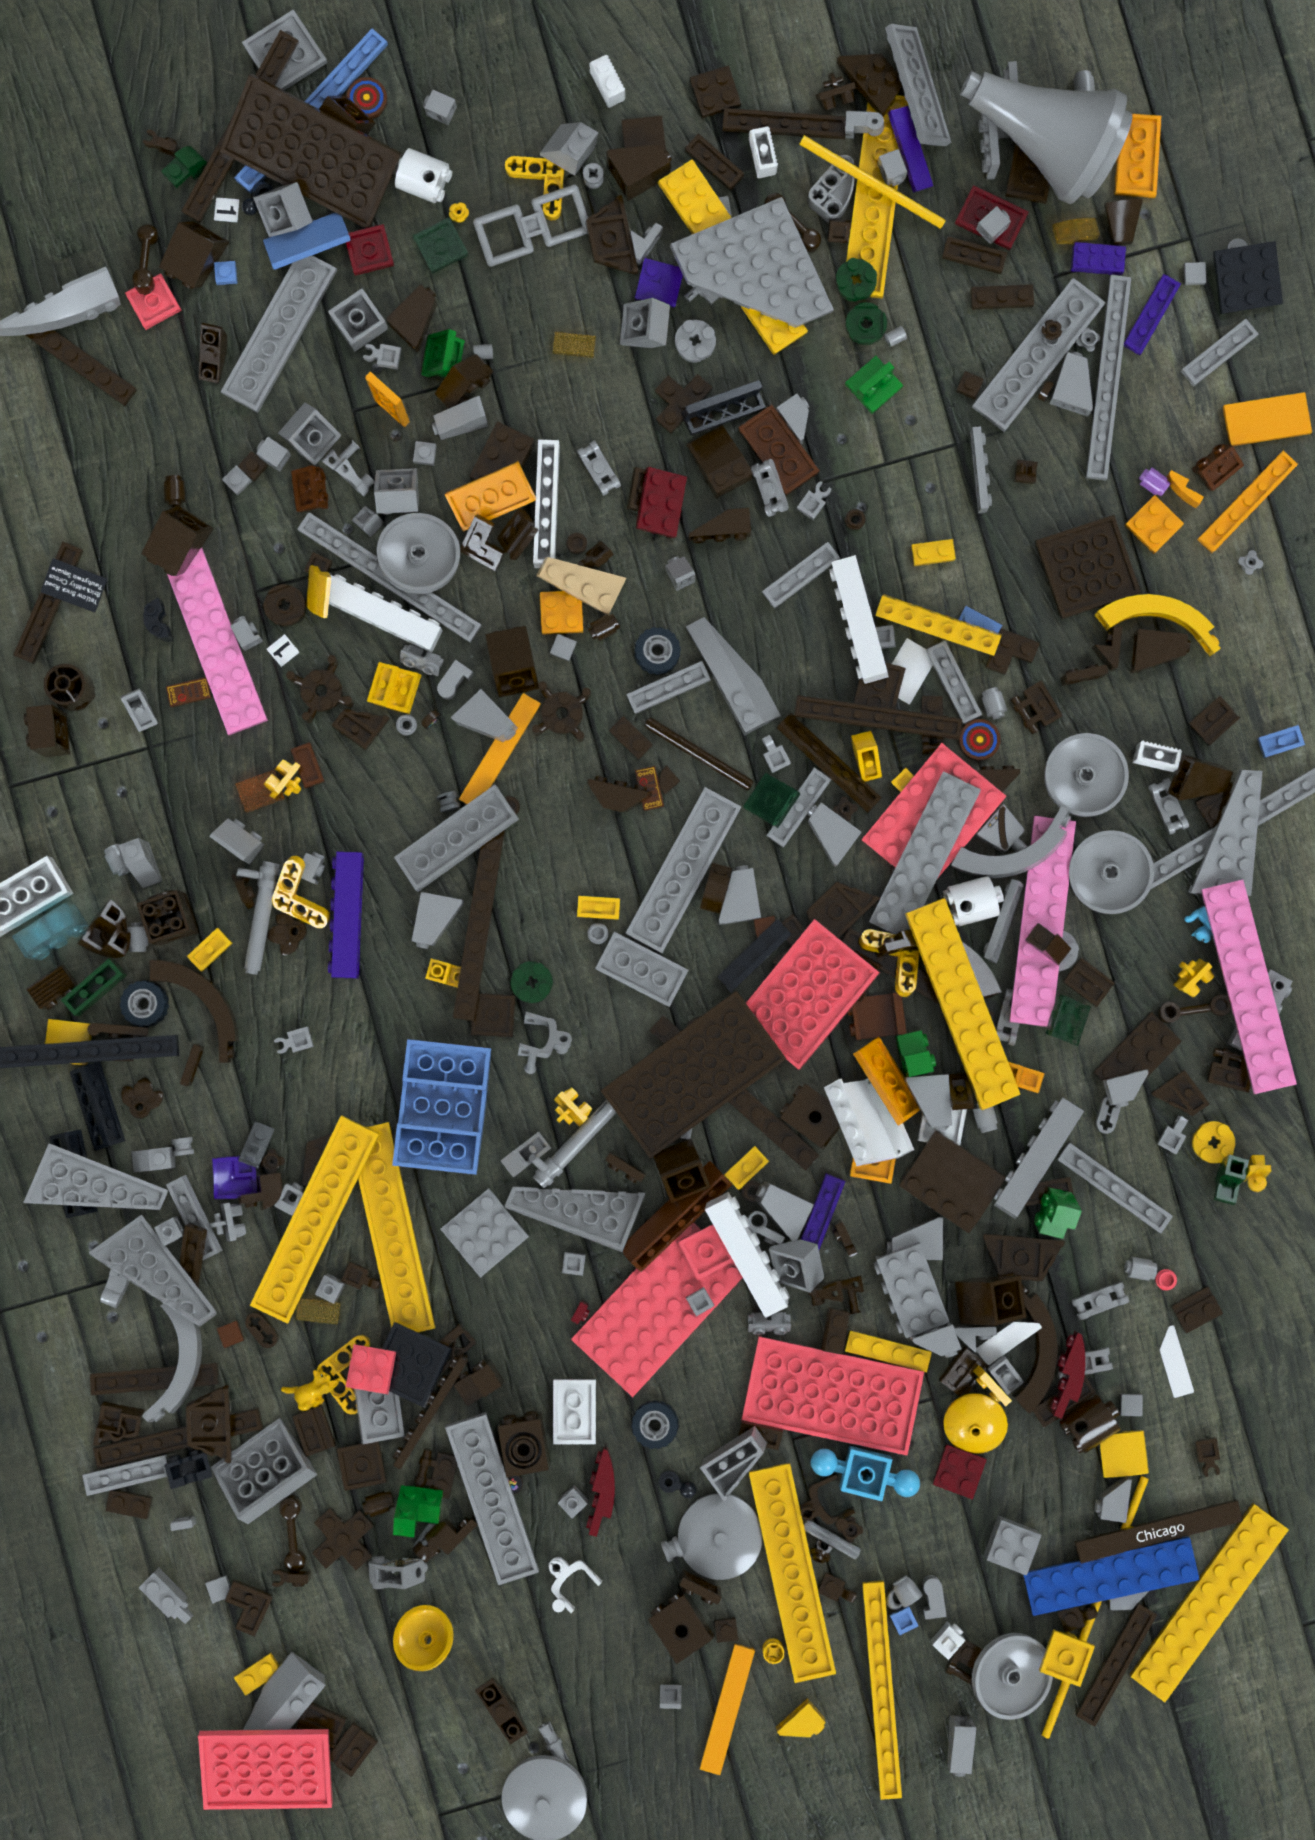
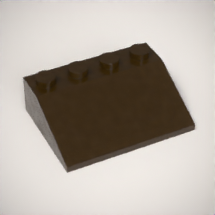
M937 1130L934 1131L903 1174L899 1186L967 1233H970L1006 1177Z

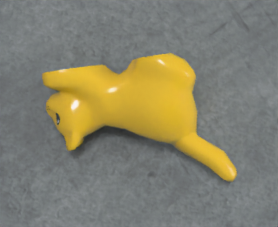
M320 1368L319 1372L313 1371L314 1379L312 1382L299 1387H282L281 1391L286 1394L294 1393L298 1409L306 1411L311 1407L320 1406L324 1402L322 1395L332 1391L339 1384V1381H330V1375L323 1372Z

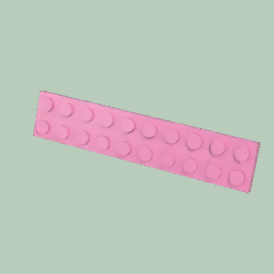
M201 547L185 573L178 576L168 575L227 734L232 735L266 722L268 719L238 640L230 627V619Z
M1033 817L1030 845L1042 837L1054 818ZM1070 820L1066 828H1061L1067 832V836L1058 849L1044 862L1027 871L1009 1022L1052 1027L1059 966L1026 942L1025 939L1038 923L1054 935L1059 934L1063 937L1069 886V865L1072 858L1076 821Z
M1244 880L1202 889L1201 893L1253 1093L1258 1094L1296 1085Z

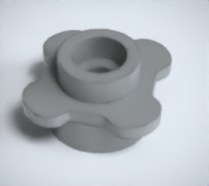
M1086 328L1080 338L1076 340V344L1083 346L1088 352H1092L1095 349L1096 342L1100 341V335Z
M1253 550L1238 560L1239 565H1241V568L1247 575L1253 574L1254 570L1260 569L1263 566V561L1258 559L1257 553Z

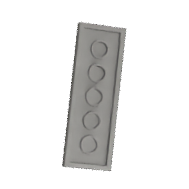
M890 24L885 27L887 40L893 52V59L899 72V79L902 82L905 99L908 102L911 119L917 132L916 136L920 144L947 146L951 143V139L917 27Z
M493 785L394 858L414 889L419 892L511 826L519 818L499 788Z

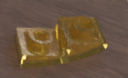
M1095 218L1066 220L1055 223L1052 226L1057 244H1074L1078 239L1097 240L1100 236Z

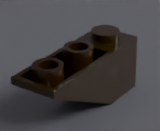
M749 508L726 510L690 532L688 536L689 541L699 544L705 543V540L714 539V542H724L726 538H734L736 541L746 540L751 535Z

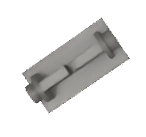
M411 644L404 646L400 653L401 663L407 667L422 670L426 674L439 676L440 667H442L444 662L440 655L427 651L425 657H423V649Z
M752 1312V1315H748V1323H752L748 1326V1332H753L755 1335H763L765 1332H774L777 1335L786 1334L791 1330L790 1314L776 1312L771 1315V1320H767L763 1313Z

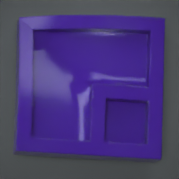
M644 258L634 300L640 301L654 298L675 308L683 276L680 267Z
M240 1155L212 1158L213 1198L234 1199L240 1195L257 1193L256 1168L238 1161Z

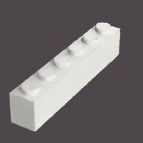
M538 440L535 528H538L539 531L534 536V568H540L545 557L556 558L559 440Z
M856 555L831 562L833 569L829 571L832 582L837 581L838 588L834 590L837 601L842 600L843 608H840L842 619H847L849 627L845 628L848 640L852 639L854 646L850 647L853 659L858 658L860 665L856 667L858 678H863L864 684L888 678L887 668Z
M335 574V576L330 575V605L426 651L433 652L442 633V629L439 627L440 623L430 618L426 621L420 618L421 614L414 610L405 611L401 609L402 605L391 600L390 603L384 601L382 595L376 592L370 594L364 591L365 588L357 583L351 585L346 582V578Z
M727 1192L707 1202L705 1211L766 1318L787 1308L790 1296L787 1289L781 1287L777 1271L771 1269L767 1253L761 1251L757 1235L751 1233L747 1217L741 1215L737 1199L731 1197L730 1193Z

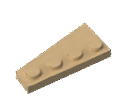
M545 557L536 575L605 615H609L626 580L625 577L550 557Z

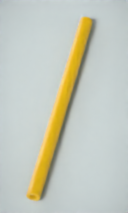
M803 136L799 143L802 147L939 229L943 227L946 221L944 218L807 136Z

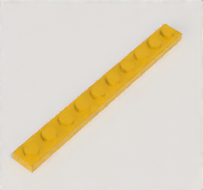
M884 1581L862 1582L880 1799L902 1798Z

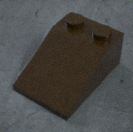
M723 425L686 444L716 499L752 480L753 472Z

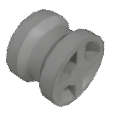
M596 163L586 165L583 170L585 185L591 189H596L602 185L604 180L602 167Z
M192 1137L172 1139L171 1143L174 1145L173 1156L194 1154V1149L191 1148Z
M677 1536L672 1537V1540L668 1542L665 1540L661 1542L668 1562L673 1561V1558L677 1556H684Z

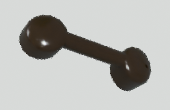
M772 193L766 197L764 204L781 197L785 202V198L779 193ZM789 211L798 232L802 235L801 239L807 252L816 251L821 243L819 232L813 228L807 229Z
M149 224L143 225L137 230V237L140 243H142L139 269L132 276L135 289L142 295L150 294L155 288L154 278L148 270L150 245L158 241L159 234L157 229Z
M1217 995L1208 1004L1181 1008L1174 1002H1166L1159 1008L1158 1016L1162 1022L1171 1024L1177 1021L1180 1016L1211 1012L1216 1016H1224L1231 1011L1229 997L1226 995Z
M289 1495L284 1498L279 1506L280 1515L287 1522L289 1553L284 1558V1564L292 1572L303 1569L307 1560L306 1555L297 1548L295 1518L302 1510V1502L295 1495Z

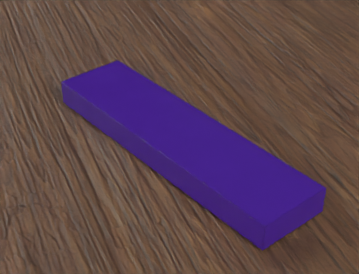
M908 106L889 111L888 116L913 193L931 188L933 186L920 142L916 136V129Z
M1165 274L1162 275L1123 345L1125 348L1138 355L1142 354L1180 287V282Z
M825 1173L802 1233L801 1240L818 1244L819 1250L846 1182L845 1180Z

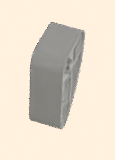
M840 156L854 165V161L850 156ZM831 165L810 189L808 206L828 223L830 219L840 220L850 203L855 178L836 166ZM833 180L836 184L829 186L826 181ZM835 208L838 213L831 214L828 212V209Z

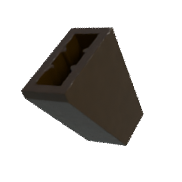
M421 284L386 318L387 324L416 353L421 349L437 307L436 294L429 287L425 289Z
M1146 629L1135 631L1131 673L1135 674L1183 658L1190 651L1191 641L1188 640V634Z
M1183 754L1167 793L1182 801L1224 792L1231 781L1233 771L1223 765Z

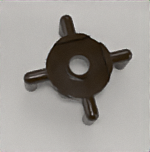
M334 655L328 657L329 665L327 670H313L305 678L295 675L292 671L286 673V677L292 683L301 686V698L309 707L308 712L302 714L303 720L307 723L313 721L317 711L325 712L335 708L339 703L347 707L354 706V701L350 696H343L341 682L334 674L339 663ZM321 685L327 687V693L324 696L316 694V689Z
M541 681L538 686L546 698L541 708L543 723L532 727L533 734L539 736L549 729L551 732L558 734L572 733L578 742H583L585 739L584 733L578 728L583 717L581 704L591 697L590 689L584 688L582 694L576 698L567 692L552 694L546 682ZM559 708L567 709L568 715L566 718L560 719L556 716Z

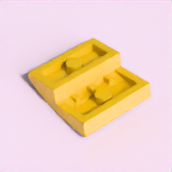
M310 566L306 607L312 613L322 618H327L331 576L329 572H321L318 566Z
M379 662L367 702L410 714L422 675Z
M48 1019L45 1044L91 1041L92 1035L87 1030L90 1024ZM86 1062V1063H72V1064H76V1065H88V1062Z
M1144 1430L1115 1433L1100 1444L1104 1478L1149 1473Z

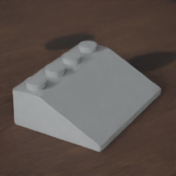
M281 1418L232 1451L231 1463L224 1462L225 1459L223 1458L211 1466L237 1519L246 1524L254 1521L317 1475L309 1458L306 1457L305 1452Z

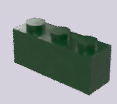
M109 958L63 997L61 1001L74 1016H81L122 981L127 974L114 959Z

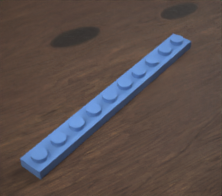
M371 29L304 102L319 109L327 96H341L387 47V41L374 29ZM245 166L234 178L251 194L253 186L257 182L263 181L267 176Z

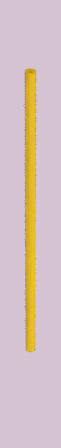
M1141 1476L1128 1508L1126 1523L1122 1524L1121 1529L1131 1527L1149 1480L1144 1476ZM1102 1601L1092 1603L1091 1607L1095 1606L1098 1612ZM1095 1618L1085 1620L1086 1626L1082 1628L1078 1639L1087 1642ZM1063 1680L1041 1734L1048 1739L1070 1686V1683Z

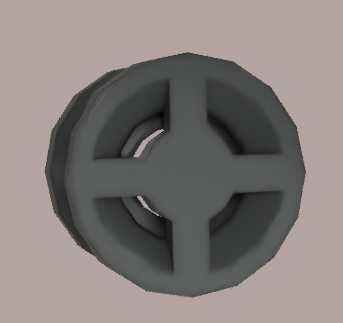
M456 791L436 796L437 801L441 804V813L460 808V803L456 800Z

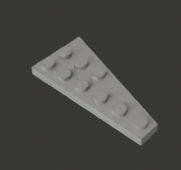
M1239 769L1230 791L1231 795L1221 812L1222 816L1219 823L1216 824L1205 850V857L1200 868L1198 867L1195 874L1197 876L1193 885L1190 886L1189 893L1202 894V889L1244 880L1247 896H1251L1263 771Z
M48 1144L23 1203L160 1210L168 1190L55 1145Z
M512 1187L505 1208L623 1252L644 1200L645 1193Z
M142 1215L89 1252V1255L199 1327L217 1315L215 1309L168 1248L163 1246L158 1235Z

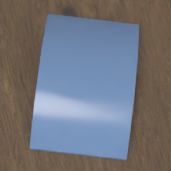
M407 1039L402 1095L392 1166L477 1175L488 1092L491 1048Z

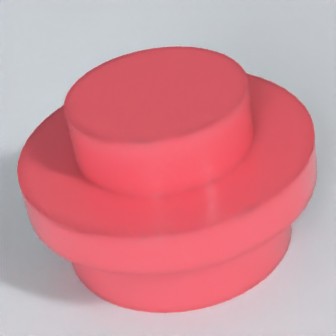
M1162 1269L1156 1274L1155 1282L1160 1289L1171 1290L1177 1283V1277L1173 1271Z

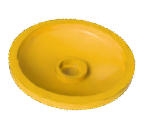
M967 1394L957 1398L949 1405L944 1415V1431L948 1440L956 1448L972 1454L993 1450L1003 1441L1007 1433L1008 1422L1004 1409L996 1400L983 1394ZM975 1428L979 1429L978 1432H973L972 1430Z
M420 1605L410 1609L401 1617L394 1631L393 1647L398 1660L407 1668L415 1671H428L437 1667L445 1660L451 1650L453 1627L448 1616L439 1608L431 1605ZM431 1637V1642L428 1644L427 1640Z

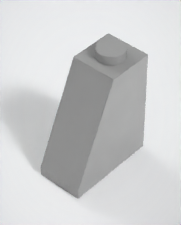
M1067 352L1049 404L1088 417L1093 409L1088 360L1078 352Z
M480 396L433 415L435 422L431 423L434 434H439L441 440L488 427Z
M482 689L451 717L459 726L501 742L510 740L518 729Z
M820 803L819 806L814 805L807 814L810 816L808 823L831 864L836 867L861 834V831L823 803Z
M137 838L119 845L125 865L142 888L163 881L149 842Z
M748 865L738 866L736 871H732L718 921L719 925L761 918L753 868L748 869Z
M421 892L412 936V942L416 943V947L428 949L429 945L434 946L462 908L464 901Z
M949 1075L904 1077V1082L928 1126L934 1127L935 1131L947 1130V1126L952 1125Z
M764 1181L763 1185L761 1184L756 1191V1201L786 1238L791 1241L797 1240L814 1204Z
M936 1216L891 1236L890 1242L886 1243V1253L888 1254L920 1242L926 1260H943V1217Z
M949 1716L947 1767L950 1773L958 1777L972 1773L976 1726L971 1716Z

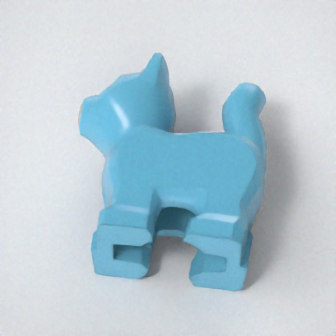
M1202 906L1193 911L1190 916H1186L1184 920L1190 923L1198 918L1203 926L1197 928L1191 936H1195L1198 941L1208 943L1211 941L1212 931L1206 908Z

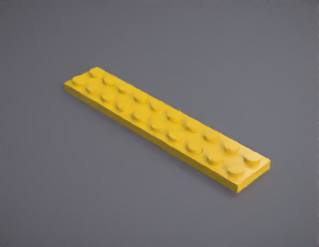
M897 95L894 103L886 110V114L883 117L884 130L880 135L871 136L868 133H863L859 168L883 183L885 182L877 164L878 158L881 155L899 149L888 112L909 106L905 96ZM867 101L866 112H876ZM857 179L846 262L851 258H857L870 263L877 272L876 288L870 297L883 299L896 202ZM892 184L889 185L890 187L894 188L895 190L898 189V185H896V186H892ZM859 276L851 277L854 285L856 283L861 284L862 281Z
M693 159L658 181V185L692 235L732 218ZM741 306L773 355L808 332L804 325L794 328L786 322L762 315L759 311Z
M942 898L905 913L980 1110H985L1021 1095L946 899Z
M340 1116L250 1306L287 1324L289 1323L380 1133L347 1117Z
M390 1122L370 1126L367 1128L380 1134L358 1180L391 1328L393 1323L397 1322L416 1332L435 1329L400 1166H392L395 1144Z
M790 1462L749 1471L794 1682L798 1683L834 1675L836 1670Z
M1254 1503L1248 1508L1242 1517L1243 1521L1239 1522L1200 1575V1580L1195 1582L1129 1674L1131 1678L1163 1702H1166L1289 1530Z

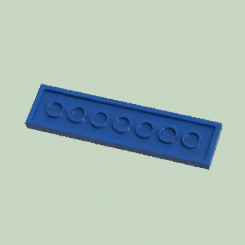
M1189 1536L1082 1564L1079 1560L1030 1570L1027 1576L1023 1574L1033 1616L1200 1580Z

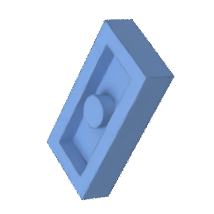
M965 606L958 619L999 633L1002 627L1001 624Z
M1299 725L1257 738L1263 758L1305 745Z

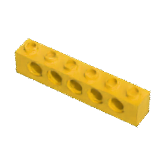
M885 594L881 597L875 615L993 656L996 653L1002 636L1000 633Z

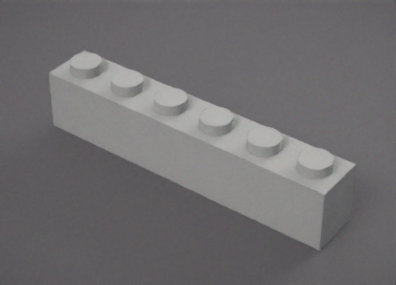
M1063 1097L1059 1102L1055 1100L1049 1109L1052 1112L1049 1119L1044 1118L1038 1127L1041 1130L1037 1137L1032 1136L1027 1144L1030 1149L1026 1154L1022 1153L1016 1161V1164L1019 1165L1015 1172L1012 1170L1009 1172L1004 1180L1007 1182L1004 1190L999 1188L994 1196V1199L997 1200L994 1206L1014 1219L1020 1214L1084 1112Z

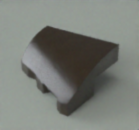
M1127 199L1105 203L1104 207L1109 224L1107 229L1111 245L1123 246L1133 243L1143 203L1142 199Z
M103 1401L93 1445L98 1446L102 1442L110 1440L115 1442L124 1437L132 1438L138 1436L143 1421L142 1415L145 1410Z

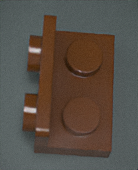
M1219 444L1212 449L1208 456L1199 459L1196 463L1197 465L1192 470L1201 476L1210 491H1214L1242 468L1244 464L1232 445Z
M311 465L291 471L296 511L305 512L316 508L328 509V494L325 486L326 476L323 468Z

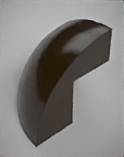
M110 899L95 916L77 944L101 956L110 958L124 957L129 949L131 933L127 932V918L120 907Z

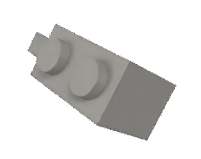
M159 1567L139 1587L168 1618L170 1616L174 1619L178 1617L186 1624L193 1617V1614L187 1608L189 1604L186 1601V1594Z

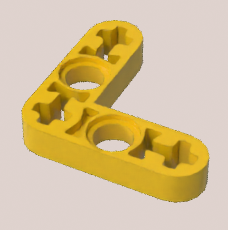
M512 156L505 162L506 173L512 178L545 180L544 195L549 193L547 190L551 185H556L559 189L563 188L564 169L557 166L558 171L556 174H553L552 170L547 169L546 174H543V165H546L547 169H553L554 166H557L546 158ZM513 163H517L518 168H516V171L511 169ZM523 163H526V172H523V168H519L523 167ZM532 164H538L540 171L531 173L529 167ZM562 198L554 200L555 211L553 214H550L549 210H547L550 209L551 202L543 204V213L546 219L553 221L560 217Z
M291 856L285 862L272 897V904L276 909L316 928H323L330 921V913L324 907L296 895L305 869V863L299 856ZM292 863L296 864L297 869L293 873H290L293 868ZM284 879L292 881L293 887H287L284 884ZM280 897L284 898V903L281 902ZM299 904L304 906L306 912H299L296 906Z
M867 929L859 937V944L865 950L879 953L878 948L884 944L883 941L894 938L896 934ZM867 936L870 937L872 943H868V939H866ZM902 951L889 954L898 957L895 990L902 997L910 996L916 988L919 951ZM909 963L912 966V971H905L902 964ZM906 978H908L906 986L909 987L908 990H905V987L902 985Z
M365 1335L355 1336L318 1366L317 1371L319 1372L320 1368L323 1371L324 1368L322 1366L324 1365L325 1367L330 1366L332 1368L330 1371L333 1377L336 1374L339 1376L334 1380L343 1382L346 1386L347 1379L341 1371L350 1365L352 1351L347 1346L350 1345L352 1349L354 1344L357 1345L356 1340L358 1339L359 1341L364 1340L366 1342L364 1346L370 1347L369 1338ZM340 1352H347L350 1359L347 1363H341L338 1360ZM345 1387L343 1393H337L334 1389L330 1391L347 1414L357 1413V1409L353 1407L349 1409L347 1407L349 1401L346 1398L343 1401L341 1400V1397L350 1391L352 1394L348 1397L351 1401H354V1388Z

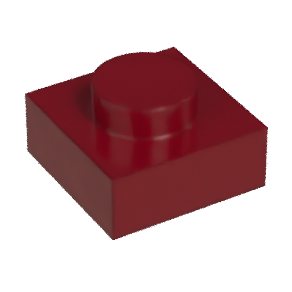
M581 1300L571 1321L579 1324L580 1320L584 1322L590 1312L587 1309L589 1304Z

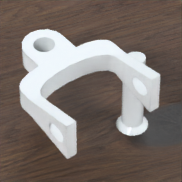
M554 1557L550 1561L549 1570L557 1578L551 1588L552 1593L558 1598L552 1604L555 1612H562L565 1607L570 1613L575 1610V1607L560 1593L562 1583L573 1572L582 1569L598 1586L602 1583V1580L584 1561L578 1560L571 1565L562 1557ZM554 1564H559L560 1569H555Z

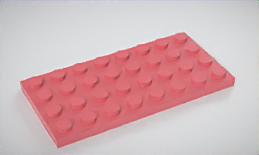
M694 1222L642 1272L636 1268L571 1338L579 1348L632 1397L635 1396L743 1278L735 1263L732 1262L699 1280L696 1279L678 1241L701 1230ZM704 1287L714 1307L696 1316L686 1297Z
M758 1336L741 1420L908 1455L924 1371L846 1354L825 1352L818 1348Z

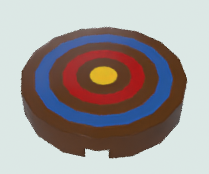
M363 77L355 80L349 86L346 96L371 119L382 114V111L387 106V93L384 86L378 80L371 77Z
M984 719L972 720L961 730L960 749L969 759L975 761L986 760L997 752L1001 742L1000 733L997 727L990 721Z

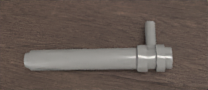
M263 861L259 871L239 867L237 871V876L258 879V892L244 965L245 973L258 975V971L261 970L272 909V897L278 883L276 882L277 876H280L279 864Z
M607 1099L551 1158L548 1157L543 1162L535 1154L529 1156V1161L538 1168L533 1178L543 1188L547 1185L550 1186L554 1182L553 1179L562 1174L563 1168L616 1114V1111Z

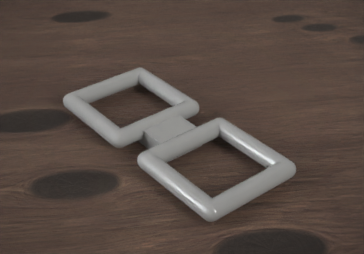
M571 185L533 198L531 203L535 213L525 217L522 215L520 206L513 205L475 218L473 224L487 265L492 267L532 253L534 248L530 238L542 234L545 245L548 247L586 235L585 221L588 219V215L578 186ZM572 194L582 227L551 237L541 205ZM514 214L524 247L493 257L483 224Z

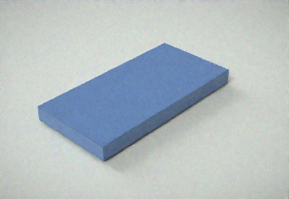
M332 213L314 220L312 223L296 231L264 239L263 242L273 269H278L346 243L351 239L342 216Z

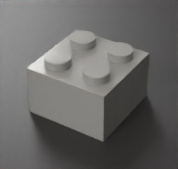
M360 289L328 311L331 320L354 352L388 330L385 320L363 289Z
M998 1515L983 1556L987 1561L1027 1576L1041 1534L1038 1530Z

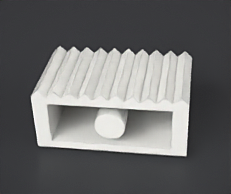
M604 55L590 62V73L607 107L610 108L624 101L625 88H623L620 77H618L616 70H614L609 56Z
M768 126L749 131V143L757 178L773 176L777 173L778 163Z
M1143 740L1136 745L1133 763L1174 772L1178 770L1182 751L1181 749L1177 750V748L1173 749V747L1169 748V746L1165 747L1160 744L1157 746L1156 743L1153 745L1152 742L1149 744L1148 741L1144 742Z

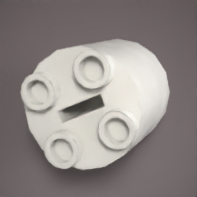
M408 148L403 157L399 159L395 168V187L432 203L442 202L445 195V190L443 189L445 183H449L452 177V170H449L448 163ZM431 177H434V180L432 182H429V179Z
M989 876L949 886L947 890L943 891V896L950 905V912L954 923L958 927L999 916L998 903L1004 901L1000 886L993 887ZM966 900L964 907L960 908V904Z

